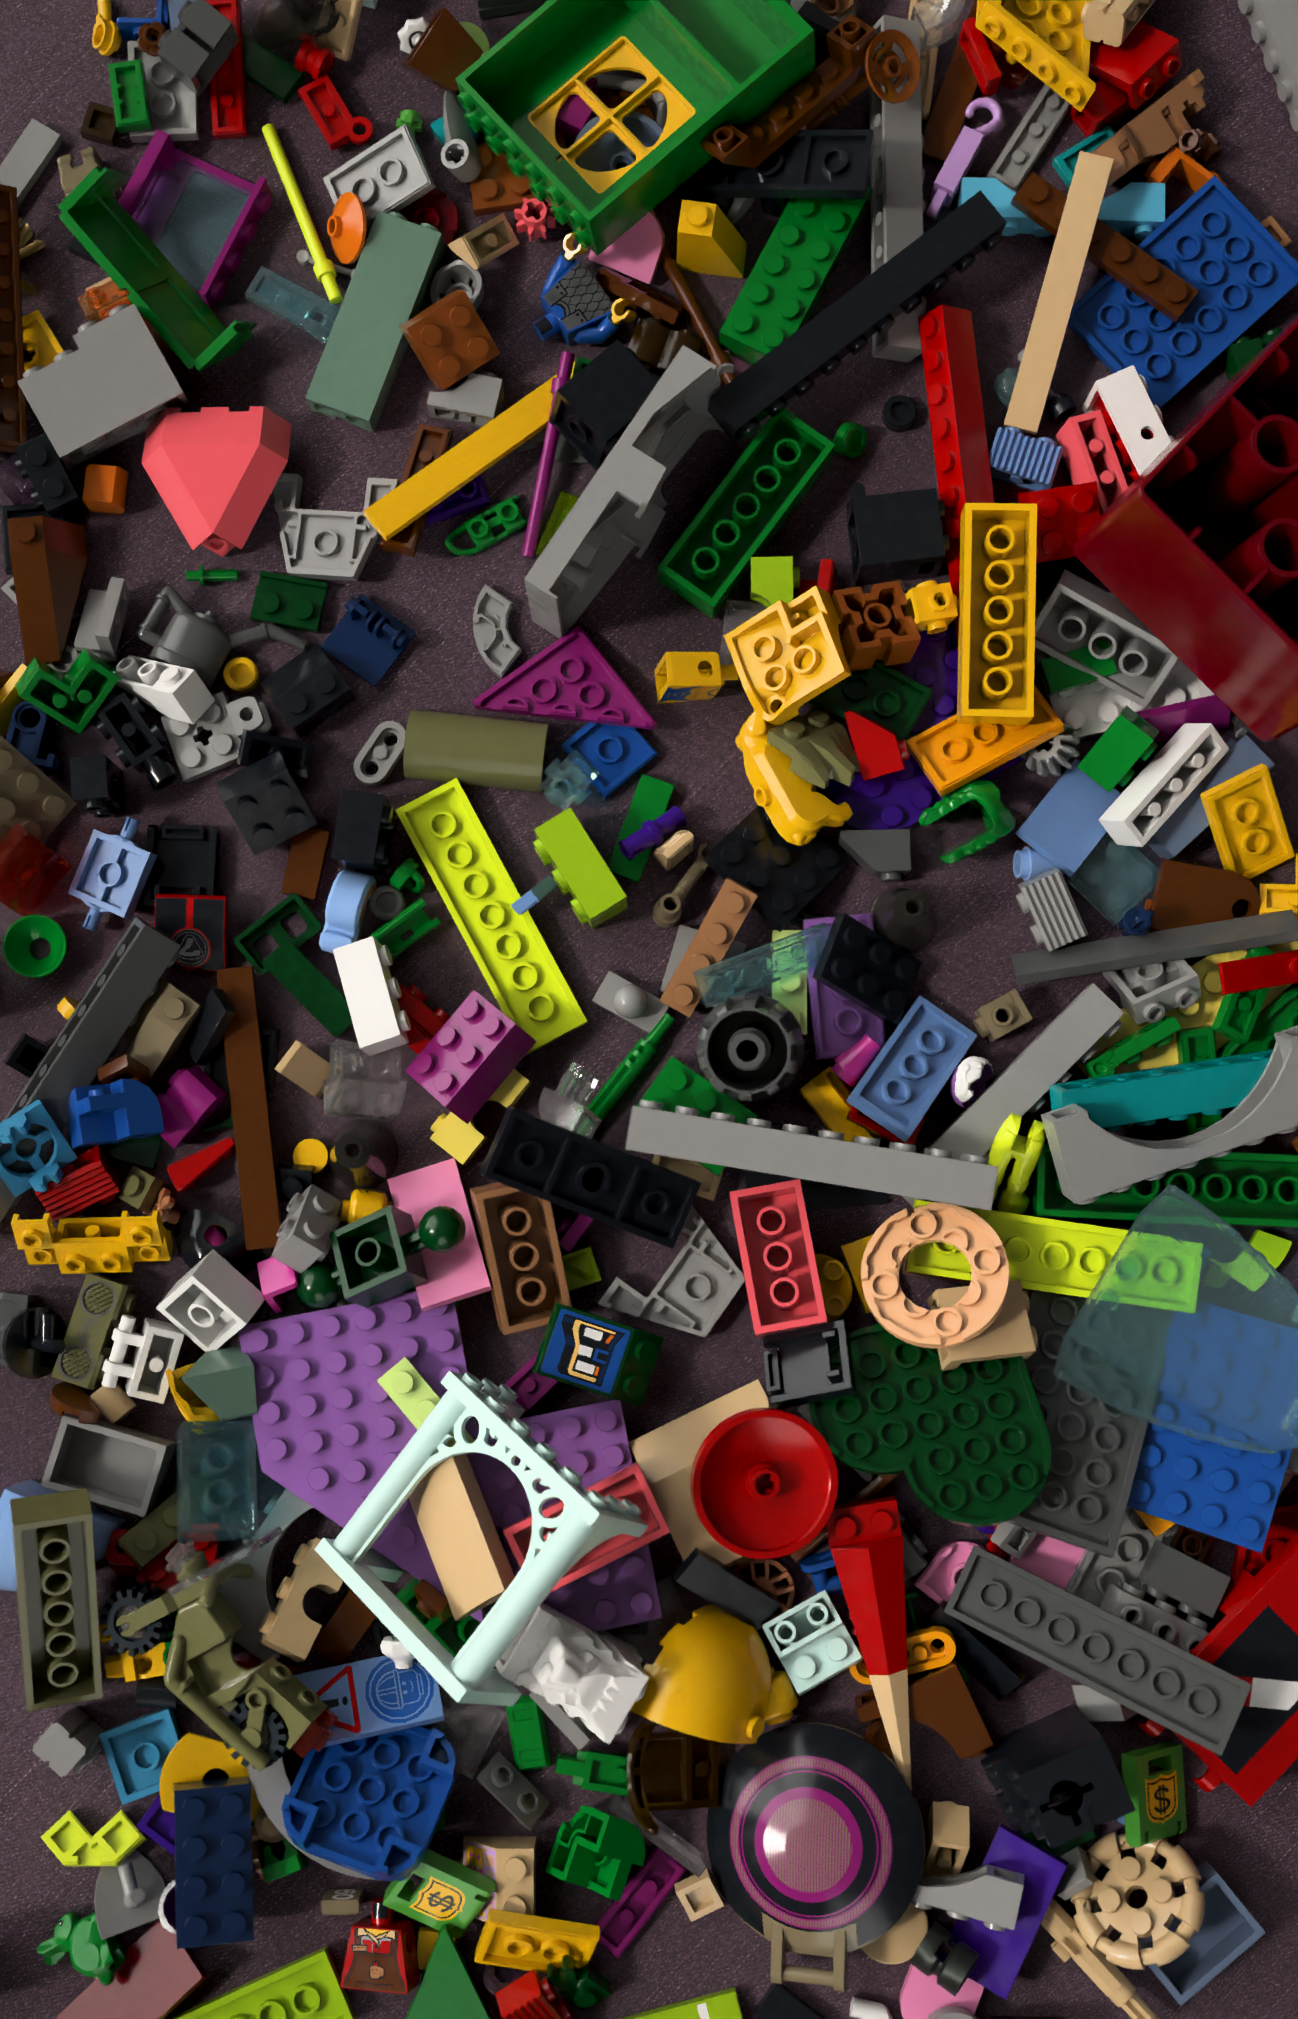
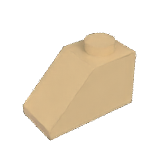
M297 1040L275 1067V1070L319 1099L324 1094L329 1096L340 1082L337 1076L341 1070Z
M933 1801L925 1826V1858L922 1874L928 1876L960 1874L970 1848L969 1806L957 1805L952 1801Z

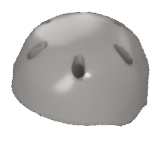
M456 260L440 268L435 274L430 288L433 304L442 299L440 296L445 297L457 289L466 292L477 311L485 295L484 282L479 271L474 270L464 260Z

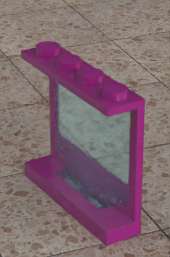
M157 129L126 186L119 203L202 299L203 303L212 310L216 301H220L224 297L227 289L226 282L231 272H235L239 268L242 260V251L247 242L250 243L254 239L257 231V222L262 213L266 214L269 210L272 194L266 178L259 176L256 184L250 183L176 149L170 135Z

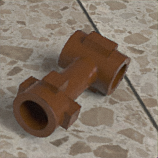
M1199 128L1196 131L1185 129L1179 136V149L1182 153L1186 155L1192 152L1199 162H1204L1206 165L1215 162L1223 152L1219 146L1221 144L1213 133H1208L1206 130Z

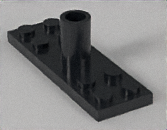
M874 129L799 130L756 168L724 164L713 157L667 197L760 198L763 211L773 217L782 215L790 198L866 199L876 139Z
M509 1105L479 1172L483 1177L672 1249L701 1186V1183L693 1178Z

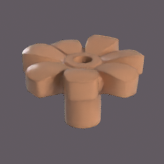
M164 1187L160 1189L148 1213L142 1211L143 1215L152 1216L153 1210H159L162 1223L166 1221L175 1225L180 1219V1212L172 1209L175 1199L170 1197L171 1191Z

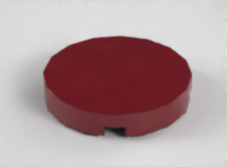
M431 190L397 212L406 217L409 222L418 225L427 223L436 227L442 233L445 250L449 248L448 244L459 236L461 220L458 207L454 201L452 202L440 190Z

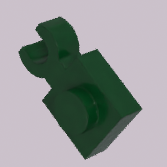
M562 1956V1968H557L552 1963L547 1965L549 1982L558 1985L559 1994L581 2010L593 2006L596 2002L611 1995V1983L607 1978L588 1964L577 1968L576 1962L571 1956Z

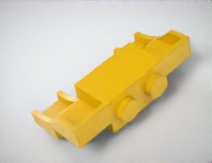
M153 1210L152 1216L131 1217L128 1211H122L121 1217L62 1218L59 1220L57 1230L52 1222L50 1213H44L43 1219L21 1220L19 1214H13L11 1221L18 1250L25 1251L28 1265L58 1264L61 1274L133 1272L135 1262L170 1261L174 1247L171 1231L165 1229L159 1210Z

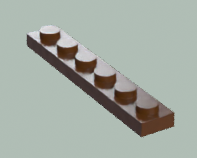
M1032 172L1012 198L1011 205L1056 237L1067 196ZM1097 218L1086 259L1176 323L1199 291Z

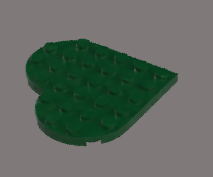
M881 1324L865 1327L850 1333L857 1394L809 1403V1411L814 1428L823 1436L833 1455L838 1460L856 1470L870 1474L890 1475L904 1472L912 1491L929 1510L939 1517L958 1525L968 1527L998 1525L1017 1517L1034 1502L1041 1492L1049 1473L1051 1443L1023 1356L961 1363L956 1369L942 1371L937 1348H924L906 1343L890 1334ZM840 1346L830 1347L832 1371L838 1369L842 1371Z

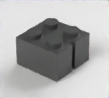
M188 0L179 11V25L174 27L172 31L170 29L166 30L161 36L157 45L160 49L157 53L166 71L200 97L239 40L232 22L205 0H193V2Z

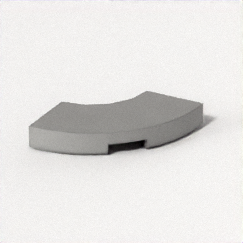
M485 584L479 593L474 607V637L479 653L486 665L495 675L503 679L522 654V649L512 640L508 631V620L514 605L513 602Z

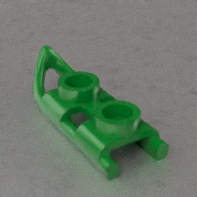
M514 495L462 523L447 536L445 546L450 552L459 556L476 554L526 527L529 517L523 519L516 505L519 502V498L517 495ZM502 524L505 530L494 536L491 530ZM467 530L475 547L470 549L455 547L451 542Z
M423 898L412 903L400 912L398 916L371 934L381 945H387L392 959L441 923L438 917L431 921L422 908L427 904ZM412 929L415 934L406 941H403L400 936L407 930Z

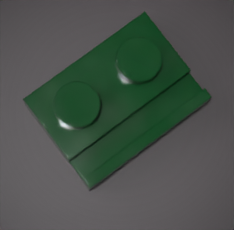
M260 570L259 584L256 587L250 615L252 622L273 624L278 627L319 634L326 605V595L329 591L328 583Z

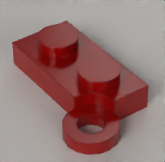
M327 74L298 89L299 97L331 151L349 143V140L354 144L363 145L372 139L374 130L371 122L363 116L354 118L351 116ZM358 126H363L366 128V131L362 135H357L354 133V129Z

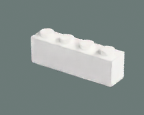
M1184 723L1098 819L1117 845L1143 847L1228 752L1229 747L1212 723Z

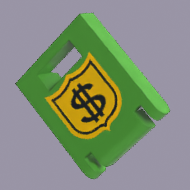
M1165 1741L1121 1753L1123 1783L1136 1809L1124 1815L1127 1843L1131 1847L1137 1848L1160 1839L1184 1833L1187 1830L1182 1744ZM1151 1760L1152 1766L1164 1769L1149 1773L1148 1761Z
M428 1849L418 1868L411 1873V1875L415 1874L424 1878L413 1895L414 1881L409 1880V1878L404 1881L394 1880L385 1891L382 1905L437 1930H440L442 1925L447 1924L452 1936L460 1938L488 1901V1898L494 1893L496 1884L490 1877Z

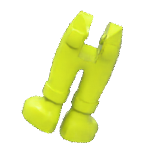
M1011 1112L993 1141L988 1157V1165L998 1166L993 1206L998 1187L1004 1178L1005 1170L1010 1160L1015 1158L1012 1171L1006 1181L1007 1185L1002 1188L998 1197L997 1208L1000 1212L1021 1215L1025 1213L1030 1204V1198L1025 1193V1190L1040 1158L1046 1132L1043 1122L1034 1120L1027 1137L1018 1135L1022 1116Z

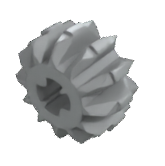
M1064 723V732L1021 754L1020 756L1027 760L1026 767L1031 771L1037 770V774L1042 777H1047L1050 772L1054 776H1060L1062 766L1072 769V764L1069 762L1070 757L1080 756L1079 751L1073 748L1080 743L1079 737L1073 734L1074 728L1070 724ZM1052 744V748L1047 750V747Z

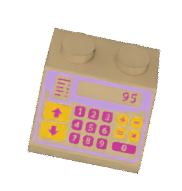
M464 1836L463 1865L490 1877L496 1884L494 1893L488 1898V1901L475 1919L486 1922L491 1909L535 1916L536 1836Z

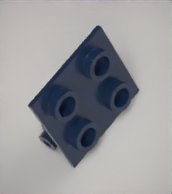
M361 593L357 599L351 597L347 601L345 608L348 611L320 648L376 687L416 635V632Z

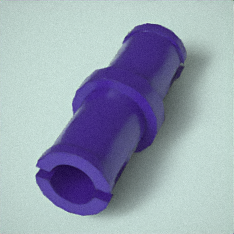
M673 806L653 821L646 820L642 823V828L618 842L621 853L627 860L632 861L651 846L658 847L664 842L665 837L687 824L684 813L679 807Z

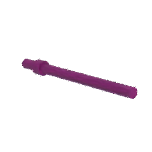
M562 351L557 377L553 378L550 393L553 394L549 418L557 390L571 378L575 358L574 353ZM549 418L521 554L522 557L535 559L560 433L549 422Z

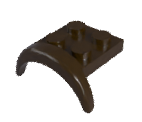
M646 1719L636 1727L629 1742L626 1767L627 1790L631 1809L638 1823L650 1835H658L659 1827L653 1820L650 1811L719 1807L718 1742L692 1736L677 1730L653 1731L658 1723Z

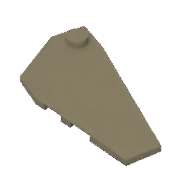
M161 976L156 992L150 998H146L139 1009L140 1014L137 1021L132 1027H127L120 1038V1046L117 1052L110 1057L108 1063L125 1054L131 1056L148 1067L150 1079L143 1084L151 1088L183 1045V1040L202 1005Z

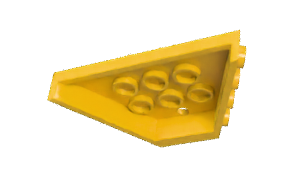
M977 0L975 27L1007 52L1005 60L1009 64H1016L1018 61L1080 113L1082 112L1096 88V83L1088 77L1091 41L1084 38V24L1081 23V13L1087 1L1092 2L1093 0Z

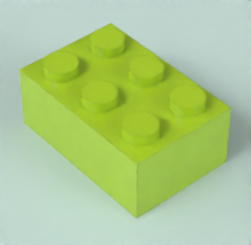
M571 807L534 829L537 839L533 842L535 851L545 867L551 863L555 869L551 872L554 876L553 879L563 895L570 893L573 900L570 901L571 908L582 925L588 922L593 930L628 908L626 894Z

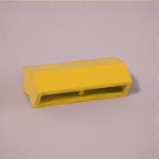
M831 1066L799 1090L800 1094L829 1131L844 1133L843 1141L853 1142L854 1136L874 1139L882 1138L846 1119L851 1106L846 1100L851 1092L831 1070Z

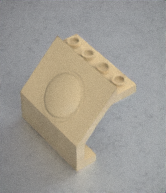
M758 1379L629 1442L683 1561L687 1559L696 1547L728 1567L735 1564L741 1565L752 1559L740 1556L724 1548L703 1527L692 1503L690 1476L699 1447L718 1424L744 1410L770 1408L768 1398Z

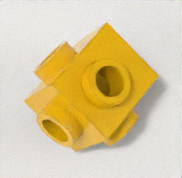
M936 580L925 581L916 585L915 588H911L905 594L908 605L903 613L904 617L913 615L918 631L927 630V634L941 633L947 630L948 625L958 616L959 603L957 596L952 592L950 582L937 584Z

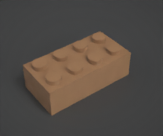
M499 1182L470 1188L484 1261L493 1289L491 1290L499 1329L503 1335L548 1325L555 1302L572 1307L551 1203Z

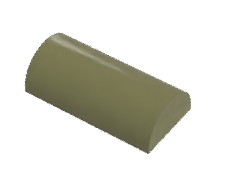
M411 709L404 741V776L408 779L444 783L457 778L459 783L463 785L542 793L550 724Z

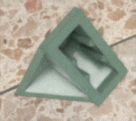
M240 1345L206 1351L181 1378L220 1418V1422L257 1414L254 1364L246 1352H241Z

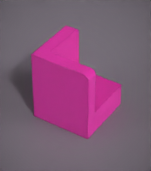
M271 1257L258 1262L257 1267L262 1296L273 1311L278 1314L283 1312L280 1294L298 1287L297 1278L300 1273Z

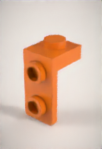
M1175 145L1161 161L1156 158L1144 174L1147 178V183H1166L1173 175L1195 192L1215 175L1227 188V184L1222 181L1217 173L1208 171L1197 163L1190 153L1183 154Z

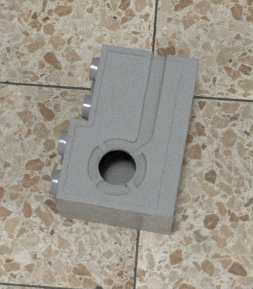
M122 304L113 308L108 313L109 317L98 323L96 320L84 323L77 329L79 333L72 336L79 348L78 350L73 352L72 349H68L57 354L54 357L55 362L44 368L40 365L32 367L23 373V379L17 381L58 456L70 469L147 430V426L166 408H181L182 411L191 406L135 304L130 306Z

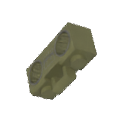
M99 1273L86 1274L63 1340L65 1349L58 1355L51 1377L91 1390L102 1386L101 1383L105 1373L102 1371L105 1359L110 1357L113 1341L111 1337L114 1328L119 1327L123 1314L130 1315L137 1300V1295L133 1294L136 1285ZM136 1324L133 1327L134 1332H136L138 1327ZM131 1345L127 1347L124 1360L127 1359Z

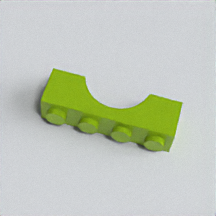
M793 556L751 557L750 599L764 605L766 608L779 600L785 603L791 602L793 600V588L800 587L799 567H793Z

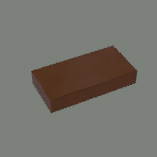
M309 828L293 836L281 888L283 895L289 896L292 893H296L300 898L317 901L331 839L330 832Z

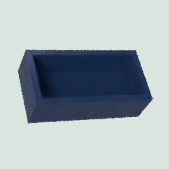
M248 1776L173 1783L177 1949L254 1941L251 1792Z

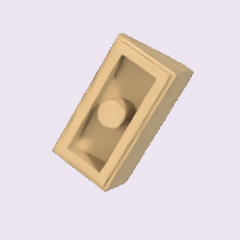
M501 213L449 243L448 246L474 270H477L520 243L505 214Z

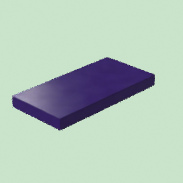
M1001 1824L982 1866L990 1864L1024 1874V1887L1015 1929L1010 1930L1006 1928L1002 1932L987 1928L983 1921L969 1917L968 1920L957 1919L951 1933L956 1944L963 1941L980 1953L968 1977L1006 2000L1069 1862L1006 1825ZM942 1952L940 1960L945 1962L948 1954Z

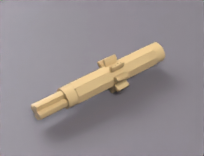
M1053 1897L1041 1924L1055 1939L1050 1945L1052 1950L1064 1963L1071 1957L1117 2007H1122L1132 2019H1160L1135 1992L1136 1987L1115 1964L1107 1961L1104 1953L1100 1950L1094 1951L1086 1943L1077 1928L1075 1920Z

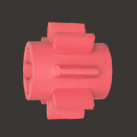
M524 197L522 209H514L515 219L518 220L516 224L517 233L525 231L529 236L530 242L534 238L541 237L546 240L548 228H556V221L550 209L551 206L549 204L545 205L543 201L540 202L537 198L528 200Z

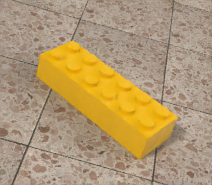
M965 503L961 512L957 723L1028 725L1034 717L1037 504Z

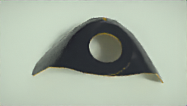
M188 1209L180 1211V1219L174 1225V1235L178 1251L189 1268L192 1269L202 1260L201 1257L204 1254L206 1256L213 1249L241 1274L250 1272L257 1268L258 1262L266 1260V1256L262 1253L261 1249L246 1251L244 1230L228 1218L205 1210ZM212 1225H220L227 1231L228 1237L226 1241L219 1246L208 1244L204 1238L206 1229Z

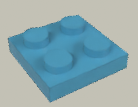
M166 1707L104 1730L99 1734L122 1805L159 1792L160 1775L164 1761L171 1749L182 1738L171 1707Z

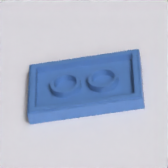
M1077 758L1071 763L1072 769H1067L1015 833L1069 877L1076 872L1107 832L1098 819L1121 795L1115 788L1109 793L1077 768L1080 763Z

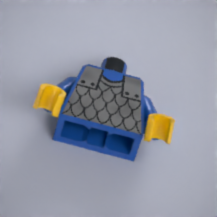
M569 233L563 240V248L566 252H561L542 289L541 303L545 316L533 323V328L543 342L559 332L569 346L577 343L580 345L603 344L621 327L622 321L627 323L634 321L636 312L628 310L623 315V310L630 304V301L619 298L613 303L582 260H575V256L585 254L588 247L584 249L579 244L575 250L573 247L575 237L573 233Z

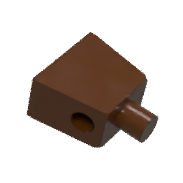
M446 8L437 10L402 65L443 90H451L457 93L459 89L455 79L481 57L483 51Z

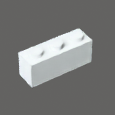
M371 936L333 949L359 1048L367 1055L372 1056L409 1043L406 1031L411 1030V1025L405 1010H400L397 999L402 997V993L395 977L391 978L388 966L392 965L393 962L387 945H381Z

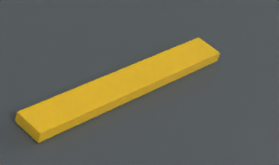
M574 361V363H573L571 378H572V375H573V370H574L575 361ZM557 374L365 509L364 516L383 539L387 541L546 428L553 394L550 393L552 380L557 377Z

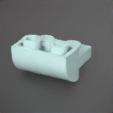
M825 1590L762 1625L799 1696L863 1660Z

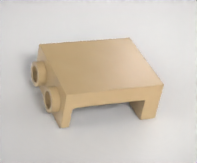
M1020 1280L1010 1281L1004 1306L997 1318L986 1330L965 1343L952 1347L937 1348L942 1371L956 1369L961 1363L1017 1356H1023V1359L1027 1360L1036 1351L1038 1344L1035 1328L1030 1326L1028 1318L1029 1298L1027 1293L1022 1291ZM969 1286L936 1289L927 1300L929 1310L950 1307L958 1303L967 1293Z

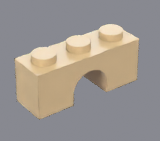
M319 1538L308 1541L307 1545L304 1543L300 1545L292 1563L296 1564V1567L291 1577L286 1576L277 1590L276 1597L280 1600L274 1612L270 1610L267 1612L259 1627V1631L263 1634L258 1643L295 1662L306 1660L322 1625L311 1620L303 1610L305 1593L310 1588H318L328 1594L338 1592L343 1583L338 1574L314 1550L321 1541Z

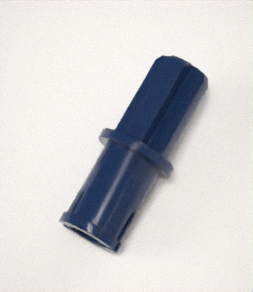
M1143 906L1132 908L1119 921L1118 928L1119 930L1124 929L1121 932L1123 936L1143 935L1152 925L1151 918L1155 914L1152 909L1146 911Z

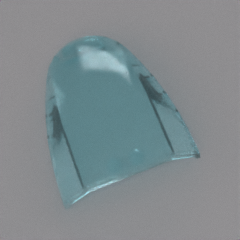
M1168 1185L1139 1213L1063 1338L1053 1374L1075 1388L1124 1413L1195 1439H1202L1226 1447L1263 1454H1277L1280 1451L1298 1447V1293L1291 1286L1292 1284L1267 1261V1258L1240 1236L1241 1234L1178 1187Z

